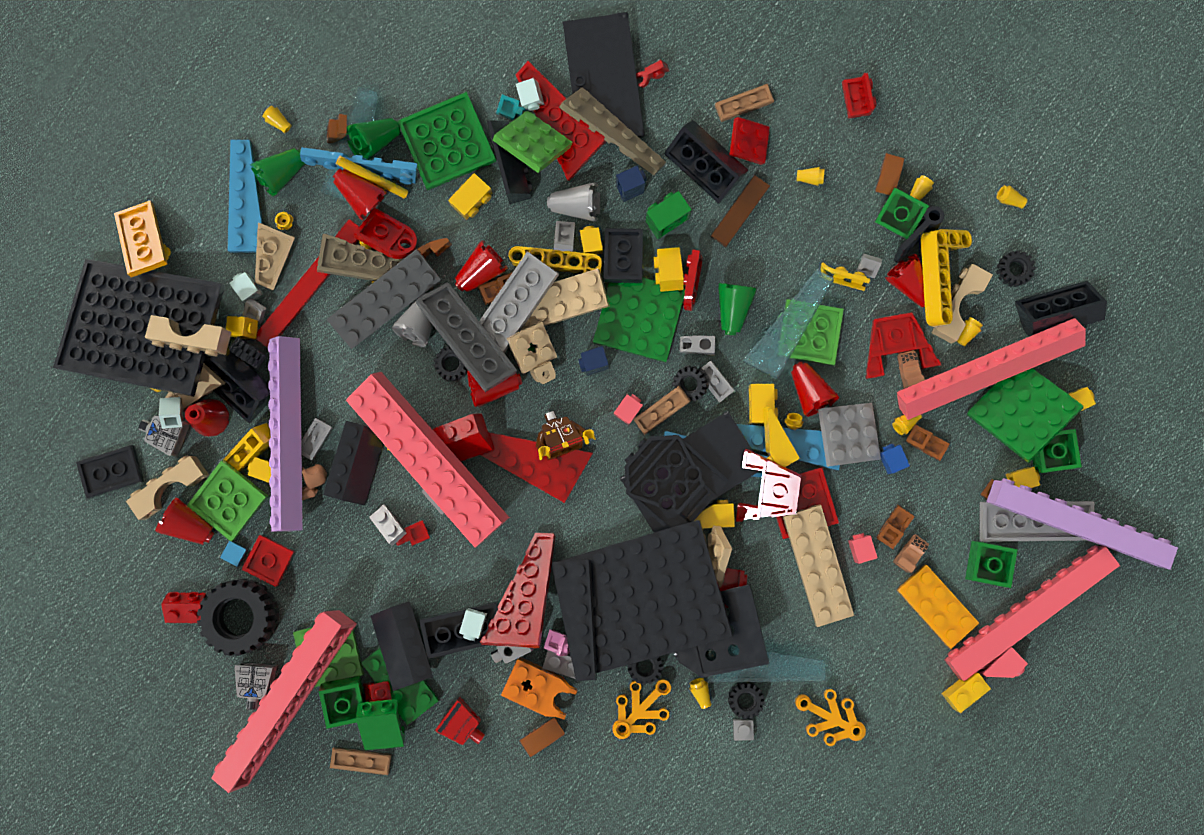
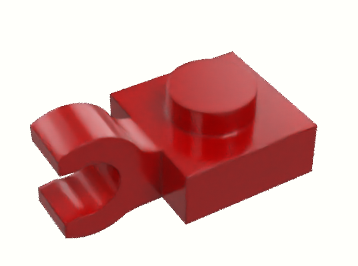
M660 60L644 68L645 71L636 73L637 79L644 78L643 82L638 85L644 88L649 84L651 78H662L666 72L670 71L667 63Z
M422 520L405 527L407 534L396 542V545L399 546L410 541L413 546L431 538L424 521Z

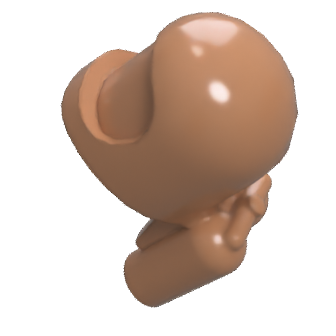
M315 464V466L307 469L302 467V475L306 486L302 488V501L314 497L318 492V489L315 487L326 482L327 472L323 466Z

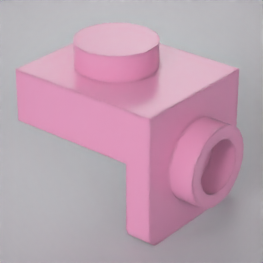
M549 630L544 649L555 652L558 656H567L570 650L566 634Z

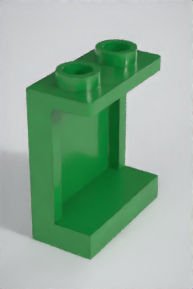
M397 699L358 703L356 721L365 750L404 747L406 730L405 726L400 724L397 712Z

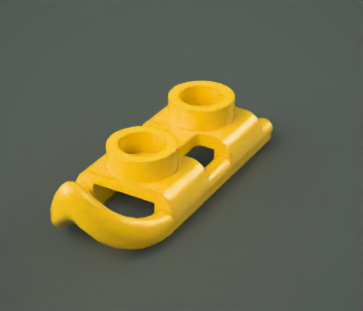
M824 262L821 263V273L830 282L865 291L866 288L862 286L863 282L868 284L870 282V279L862 272L851 274L844 267L833 269ZM826 271L834 274L833 277L828 276ZM844 279H851V283L844 281Z

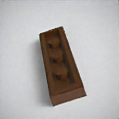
M754 175L715 229L711 238L727 247L770 185Z

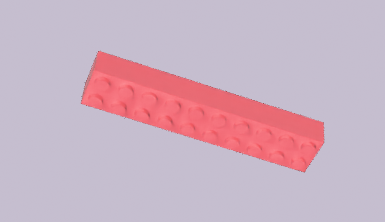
M382 372L371 374L346 399L348 404L474 547L484 542L510 518Z
M340 610L326 611L316 617L312 629L305 633L302 644L293 651V657L290 662L283 666L281 675L273 681L269 693L260 700V706L257 711L253 712L248 718L249 723L237 734L238 739L227 749L224 760L215 767V773L211 779L228 793L250 784L357 625Z

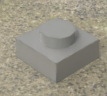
M863 254L857 272H862L865 276L875 278L882 259Z
M250 298L245 303L243 315L247 318L258 320L259 325L263 322L266 307Z
M733 719L734 741L754 740L753 719Z

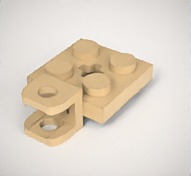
M543 322L536 323L506 338L521 373L524 374L530 371L533 379L541 384L555 379V370L550 360L556 358L557 355ZM531 342L536 345L535 352L528 351Z
M713 526L711 533L708 535V548L718 584L721 587L732 547L721 526Z

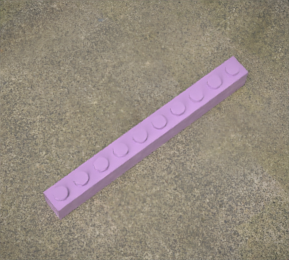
M278 336L270 339L268 344V351L270 352L268 370L270 371V381L268 384L270 400L268 405L270 409L269 428L271 432L269 447L271 448L269 460L271 468L269 480L271 487L269 501L271 506L270 525L272 532L303 530L300 338Z
M1005 478L1002 481L994 480L987 503L1101 546H1106L1109 549L1154 566L1169 570L1172 567L1178 547L1170 545L1171 541L1163 538L1154 539L1153 534L1144 531L1138 533L1136 532L1137 528L1129 525L1122 527L1119 525V521L1107 518V520L1101 519V514L1091 511L1088 514L1084 512L1085 509L1076 505L1072 507L1067 506L1066 501L1055 498V501L1049 499L1050 495L1042 492L1035 494L1031 492L1032 488L1020 485V487L1014 486V481Z

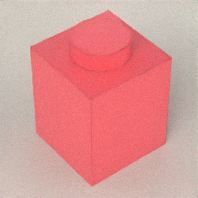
M633 394L631 396L626 395L615 410L614 415L630 425L643 406L640 404L641 400Z
M859 533L853 535L852 540H848L855 563L860 564L877 559L870 535Z

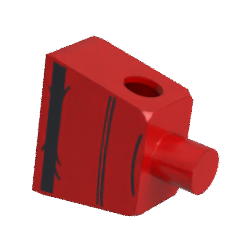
M461 697L458 698L435 729L437 733L461 745H464L468 738L479 744L485 736L484 733L476 728L481 721L480 717Z

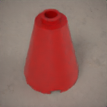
M340 168L333 175V178H335L333 183L362 221L369 212L371 213L384 199L383 196L387 194L384 189L346 169L342 170Z
M484 240L479 242L455 277L457 281L455 285L462 292L464 290L469 292L508 269L507 265L502 266L501 262L503 259L490 245L484 246Z
M913 254L908 256V261L904 262L902 260L887 273L889 277H885V279L922 308L925 307L923 267L918 255Z
M799 362L792 367V378L805 416L816 415L819 413L818 409H822L828 404L832 406L838 401V394L808 363L803 364V362Z
M467 371L468 385L471 388L470 394L474 407H480L519 389V385H522L521 376L516 373L485 392L471 373Z
M204 399L189 406L185 411L186 420L197 433L203 436H217L224 432L229 424V411L227 407L216 399Z
M176 497L167 507L162 520L159 521L155 529L160 534L202 545L205 542L209 543L214 535V532H212L213 527Z

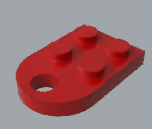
M376 208L372 210L354 233V238L394 259H403L416 248L417 238L414 231L407 225ZM402 243H407V244H409L411 247H409V248H403V247L401 246V244H402Z
M692 250V254L688 255L687 258L689 272L684 275L683 285H685L684 310L693 311L696 302L703 263L699 250Z

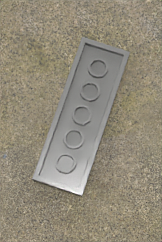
M528 251L479 321L503 353L510 346L506 338L520 332L559 276L556 271Z
M1066 501L1067 506L1072 507L1076 505L1085 509L1084 512L1088 514L1090 511L1094 512V501ZM980 502V541L1086 540L993 504Z

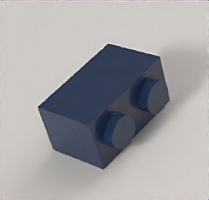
M638 166L616 175V187L623 202L644 193L647 178L644 171H640Z
M603 346L580 353L579 365L581 371L586 372L587 376L609 369Z

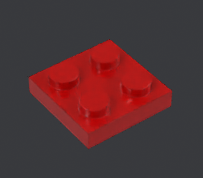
M741 117L734 118L729 155L760 165L764 164L770 127Z
M259 535L241 570L277 587L295 551L263 535Z

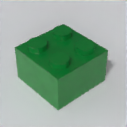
M894 188L875 222L908 239L915 231L929 205Z
M679 191L675 194L673 192L669 193L663 198V202L660 204L654 203L647 209L645 222L658 240L690 218L692 210Z
M1076 429L1061 430L1033 458L1035 470L1039 473L1082 468Z
M971 541L965 579L1011 588L1018 549Z
M360 675L325 682L320 685L319 696L326 729L356 723L358 703L365 702Z

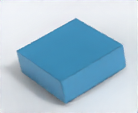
M229 541L220 558L239 567L248 549L233 541Z

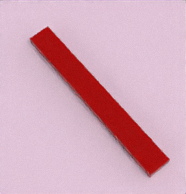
M349 219L335 237L355 245L358 239L354 238V233L359 226ZM319 257L257 331L256 339L267 348L270 339L283 334L331 275L317 272Z

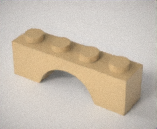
M974 264L967 268L964 267L959 274L961 278L959 283H955L951 289L953 320L948 325L932 326L934 329L931 333L951 344L956 342L966 325L959 312L961 300L965 295H978L982 293L993 274Z
M151 315L145 338L151 340L152 345L164 347L166 344L176 350H182L183 347L193 353L205 351L207 355L217 356V354L226 355L231 332L223 327L204 324L197 333L191 336H182L179 323L169 318Z
M184 456L178 461V465L167 468L162 472L163 475L161 477L150 480L146 483L147 486L144 489H138L130 495L131 498L126 502L138 520H147L162 509L161 497L164 490L170 484L180 482L186 486H195L209 476L197 457Z

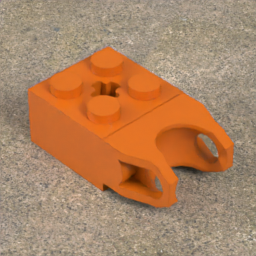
M519 657L501 696L544 716L565 719L566 713L556 706L554 697L561 692L576 695L578 689L571 686L562 676ZM530 680L532 687L526 688L523 681Z

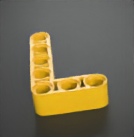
M940 229L925 232L921 236L925 313L929 326L948 325L953 320L949 250L970 247L972 236L969 231Z
M515 246L509 251V259L516 267L521 260H514V254L521 253L524 257L528 251L532 255H540L542 257L541 261L554 271L585 273L600 269L601 273L602 270L601 258L596 254ZM553 257H559L561 259V261L558 264H552L550 262ZM575 258L580 263L577 266H571L569 264L570 260ZM595 260L598 262V266L590 268L588 263Z

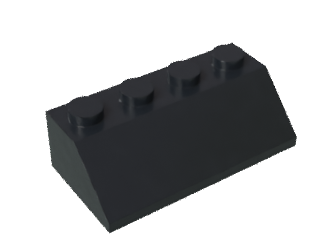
M487 121L509 204L531 199L530 193L533 192L531 181L526 180L525 175L529 174L527 165L525 163L522 164L521 160L493 141L494 135L511 122Z
M694 120L682 127L664 152L673 163L717 203H720L749 171L735 157L730 156V153Z
M1088 281L1017 300L1015 301V306L1022 328L1030 337L1073 318L1082 326L1105 320L1107 301Z
M229 347L227 348L226 355L217 354V356H211L206 354L204 364L225 382V384L213 391L248 423L252 422L269 403L270 390L268 383L241 358L232 353Z
M350 421L345 422L323 495L363 506L366 505L384 445L369 427Z
M410 601L370 615L393 691L432 678V671Z
M499 601L468 607L487 613L481 637L479 639L475 638L474 641L463 638L464 635L459 633L468 608L420 619L427 658L430 659L487 646L482 645L480 641L485 636L491 619L493 620L498 611Z

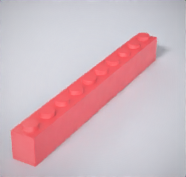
M1073 318L897 392L899 409L909 420L1085 346L1086 329Z
M1092 546L1086 551L1087 554L1085 556L1074 559L1070 567L1061 569L1056 573L1055 578L1043 582L1039 590L1028 593L1024 601L1012 605L1008 613L997 616L993 624L981 628L977 636L966 639L963 642L964 645L959 649L951 650L948 653V657L944 660L958 679L962 681L967 680L1120 566L1107 547Z

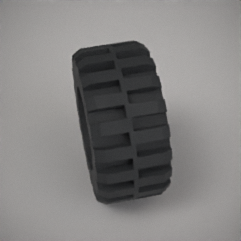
M247 579L227 581L217 585L215 589H211L207 593L208 597L202 599L200 604L203 607L198 609L197 613L198 616H201L200 620L197 621V626L202 628V631L199 632L201 637L207 638L205 643L209 647L214 646V651L218 653L224 652V655L240 656L261 648L273 636L271 633L277 628L275 620L279 619V613H275V608H278L277 602H272L274 597L272 593H267V588L264 585H257L256 581H247ZM233 599L244 600L253 611L254 621L252 628L244 635L232 633L224 623V609L227 603Z

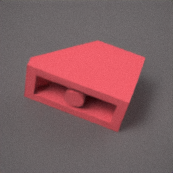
M1010 647L978 672L986 677L1014 678L1015 676H1020L1025 671L1028 663Z

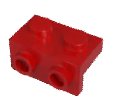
M864 73L862 77L843 80L842 87L848 119L871 115L876 108V98L872 96L873 82L869 78L868 73Z
M167 593L161 603L165 623H197L201 616L197 615L198 609L203 607L200 603L203 598H206V593Z

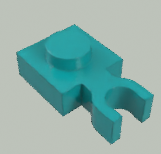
M502 94L496 114L514 120L515 115L521 116L522 112L527 110L524 107L518 106L519 100Z

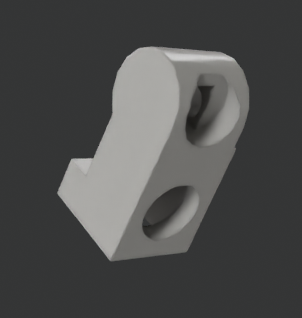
M715 336L680 337V353L715 356Z

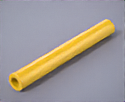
M339 156L336 161V165L403 199L408 194L407 189L342 156Z

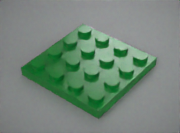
M467 92L398 120V124L413 159L417 163L418 171L427 191L497 162Z
M643 277L642 283H609L606 292L609 307L603 308L601 311L593 343L666 363L684 299L685 289L660 292V284H656V281Z
M1031 368L997 382L967 412V415L1029 463L1083 409L1084 405Z

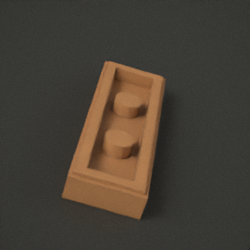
M768 84L719 101L715 103V108L720 121L723 122L772 104L774 99Z
M678 386L633 420L645 435L691 400L681 386Z
M333 747L330 768L388 775L392 754Z

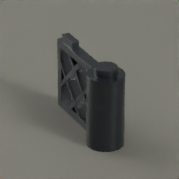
M933 206L926 210L918 229L899 247L893 259L897 264L921 240L923 233L939 229L945 216L941 208Z

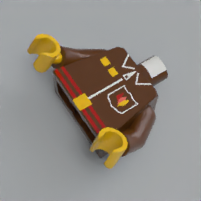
M551 411L544 415L547 423L542 425L541 431L538 433L536 448L539 453V460H542V456H547V459L551 460L581 449L583 439L585 444H589L588 439L596 440L593 430H586L576 422L570 421L568 417L558 419L555 412Z

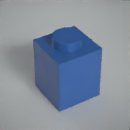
M892 443L882 447L884 451L880 452V456L887 474H893L910 466L901 445L894 446Z

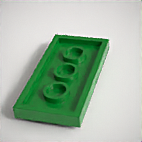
M380 648L361 662L376 683L389 682L391 700H398L397 712L407 725L439 701L425 680L393 691Z

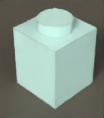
M534 78L516 84L521 105L526 110L533 111L539 109V106L544 104L539 83Z
M246 272L237 274L233 277V281L229 283L244 303L250 298L255 300L263 294L253 278Z
M180 397L160 398L159 418L162 429L183 427V407Z
M470 608L466 610L459 632L464 635L463 638L474 641L475 638L479 639L481 637L487 613Z

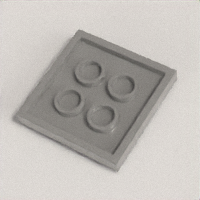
M872 403L818 409L827 467L881 459Z

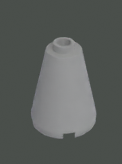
M589 183L553 192L547 198V206L554 213L597 221L599 218L596 217V214H600L601 204L600 192H596V188H599L597 183Z
M415 301L394 323L392 330L403 340L407 341L409 339L413 341V345L425 347L433 325Z

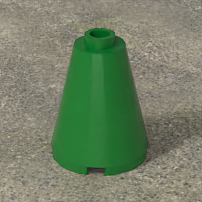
M392 118L353 123L347 126L346 135L349 134L350 138L347 143L355 156L360 155L370 160L399 136L400 126Z
M292 148L250 164L255 177L262 186L264 185L269 188L266 191L272 197L276 196L305 165L301 161L300 149Z
M725 283L718 284L721 330H725V334L736 336V332H741L757 288Z

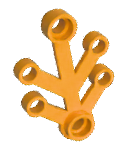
M659 679L655 684L653 692L641 704L639 694L641 683H637L639 688L634 690L632 685L637 682L633 680L630 683L632 713L627 718L625 706L628 703L627 696L624 694L617 696L618 720L613 724V733L617 738H628L631 733H646L648 735L655 733L656 727L653 722H647L645 725H632L637 719H660L665 721L669 718V711L666 708L647 710L660 695H667L671 691V684L667 679ZM661 683H665L667 685V687L664 690L659 688V685ZM620 697L625 698L624 704L618 702ZM666 711V717H661L660 712ZM624 725L626 730L624 732L619 731V726ZM648 725L653 726V730L650 732L646 730Z
M832 689L824 691V698L828 701L831 713L811 703V699L805 694H800L795 698V705L799 710H809L827 720L818 724L807 725L806 732L809 736L815 737L821 731L839 726L845 730L835 734L826 733L823 740L828 746H833L836 741L850 738L853 741H859L864 738L866 729L861 722L856 720L853 711L854 702L851 699L844 698L841 701L842 708L846 710L849 721L847 722L841 718L835 700L837 695ZM828 692H833L832 698H827ZM802 700L807 701V705L805 707L801 706ZM846 701H850L851 703L850 707L848 708L844 706ZM811 727L816 728L814 733H809ZM855 728H859L858 734H853ZM832 736L833 741L828 743L827 737Z

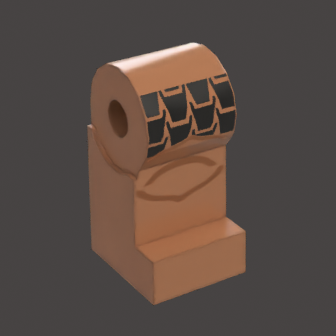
M912 350L899 353L897 357L904 389L924 381V375L921 374L916 352Z
M914 534L896 556L893 563L905 572L912 573L916 568L915 565L927 550L929 543Z

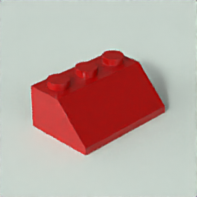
M482 413L471 414L432 429L460 462L494 450Z

